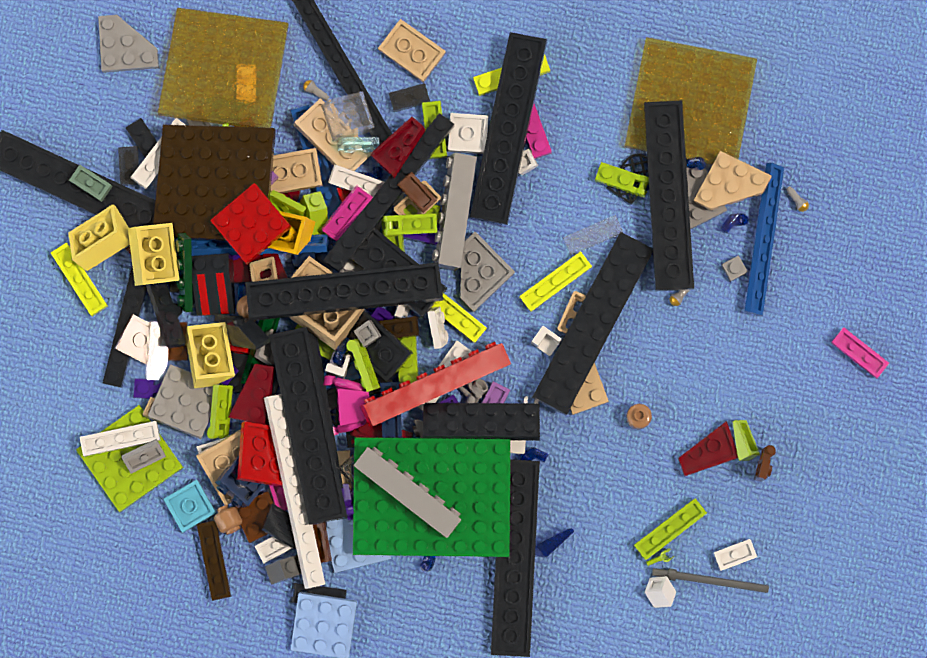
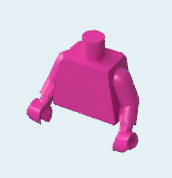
M334 375L325 376L323 385L334 384L336 386L339 425L337 427L333 426L334 436L365 425L366 418L360 405L365 404L364 400L369 398V392H366V389L360 383L339 377L335 378Z

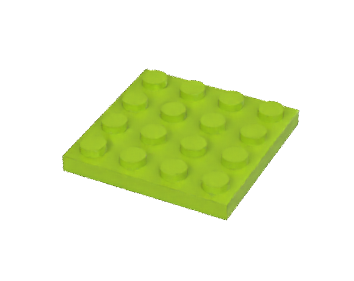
M138 405L101 432L152 421L143 416L144 410ZM160 433L161 441L158 442L166 457L133 473H130L122 455L145 444L85 457L83 456L81 446L76 449L120 513L184 468Z

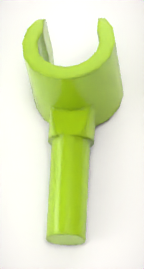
M667 548L656 558L646 561L647 565L649 566L660 561L669 562L674 556L669 558L666 556V552H669L671 549Z

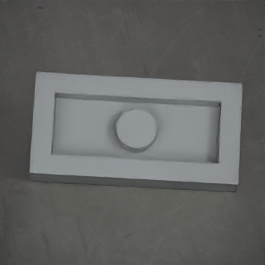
M157 439L122 455V459L130 473L136 472L166 457Z

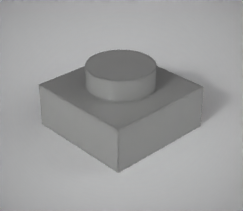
M739 255L721 265L730 282L748 272Z
M368 320L354 330V333L364 347H367L381 337L371 320Z

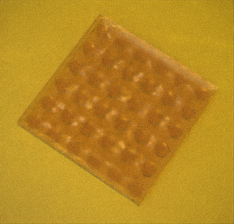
M177 8L158 115L217 124L229 123V125L239 127L271 128L289 23Z
M646 37L624 147L647 152L644 102L682 100L686 159L713 165L720 151L739 159L757 59Z

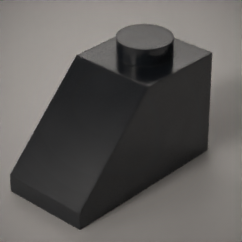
M237 316L226 324L232 346L257 350L271 342L270 338L257 323L249 321V318Z

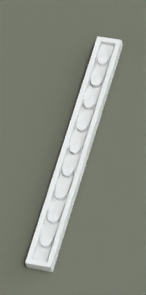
M282 395L265 397L264 401L304 587L307 589L325 585L313 525H309Z

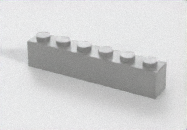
M455 152L446 161L448 171L443 180L445 192L441 196L440 205H442V212L439 213L437 221L440 224V228L435 235L437 246L432 254V261L434 263L438 262L439 268L454 271L461 268L477 159L475 156Z
M367 447L353 466L448 538L462 520L459 518L460 513L453 507L450 509L446 508L443 505L445 501L439 496L435 495L433 498L428 494L429 489L422 483L419 485L415 484L412 481L414 477L408 472L404 471L401 473L397 470L399 465L391 459L388 461L381 457L383 453L377 448L373 447L370 449Z

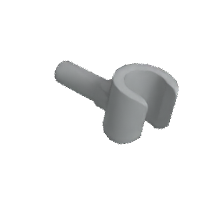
M464 386L459 387L465 396L468 397L465 403H478L479 399L475 395L467 391Z

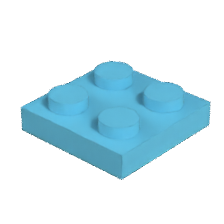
M198 480L193 481L163 499L182 533L217 514Z

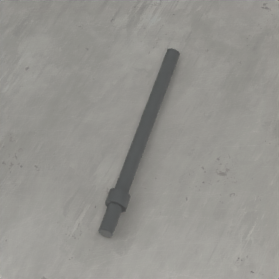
M653 568L652 576H667L672 581L678 579L768 593L769 585L678 572L677 569L669 568L664 570Z

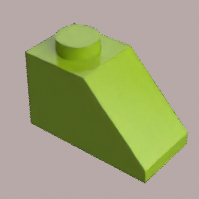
M321 191L303 195L300 204L307 207L304 217L316 222L312 235H325L326 233L321 228L328 221V212Z

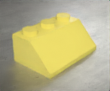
M114 204L68 232L72 260L86 271L130 245L129 227Z
M172 223L128 228L135 286L179 281Z
M226 323L187 326L185 337L194 388L210 387L234 377L235 373Z

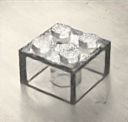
M363 91L330 99L321 105L333 142L368 133L374 128Z

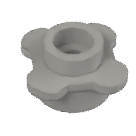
M477 379L473 383L470 382L468 384L471 393L478 399L488 392V386L482 379Z

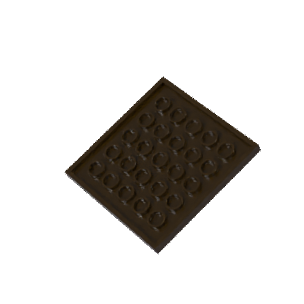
M163 124L153 225L172 223L174 239H178V234L186 233L194 240L227 241L210 220L254 183L270 200L275 128Z

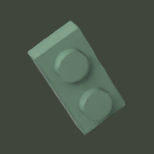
M82 165L78 166L69 180L101 202L112 188L111 184Z

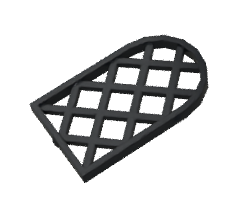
M633 154L623 162L620 168L626 170L625 167L632 166L633 173H643V176H646L645 173L648 170L644 169V164L647 161H643L642 158L647 160V156ZM633 157H640V162L634 163ZM629 159H631V164H626V162ZM641 164L642 171L635 172L634 165ZM635 181L634 184H636V188H639V182ZM611 186L606 188L631 205L637 198V195H635L632 200L631 193H621L619 189L617 193L611 189L614 188ZM623 195H628L629 200L623 197Z

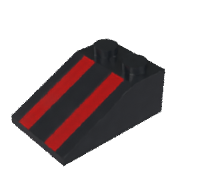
M229 253L192 256V284L197 316L235 314L233 256Z

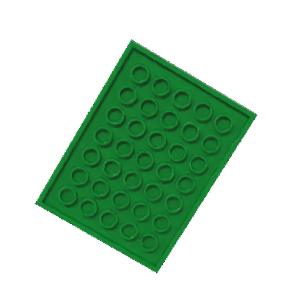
M355 438L354 464L367 447L370 449L373 447L377 448L383 453L381 456L386 461L391 459L399 465L397 470L401 473L404 471L408 472L414 477L412 481L415 484L419 485L422 483L429 489L428 494L433 498L435 495L439 496L445 501L443 505L446 508L450 509L453 507L460 513L459 518L462 520L449 537L446 538L354 466L353 555L509 557L511 439Z

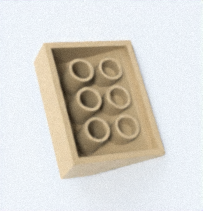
M309 256L291 278L331 274L333 272ZM364 309L293 316L289 318L300 326L307 327L311 334L336 350L347 337Z

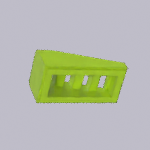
M734 420L733 429L739 461L752 460L759 456L760 452L747 420Z

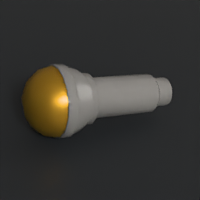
M313 80L304 82L303 89L305 92L313 93L322 100L328 101L330 97L319 89Z
M789 186L786 189L789 196L795 202L798 211L804 212L809 208L808 201L801 198L794 188Z
M680 290L678 293L672 294L669 298L670 303L673 306L681 305L683 297L690 290Z

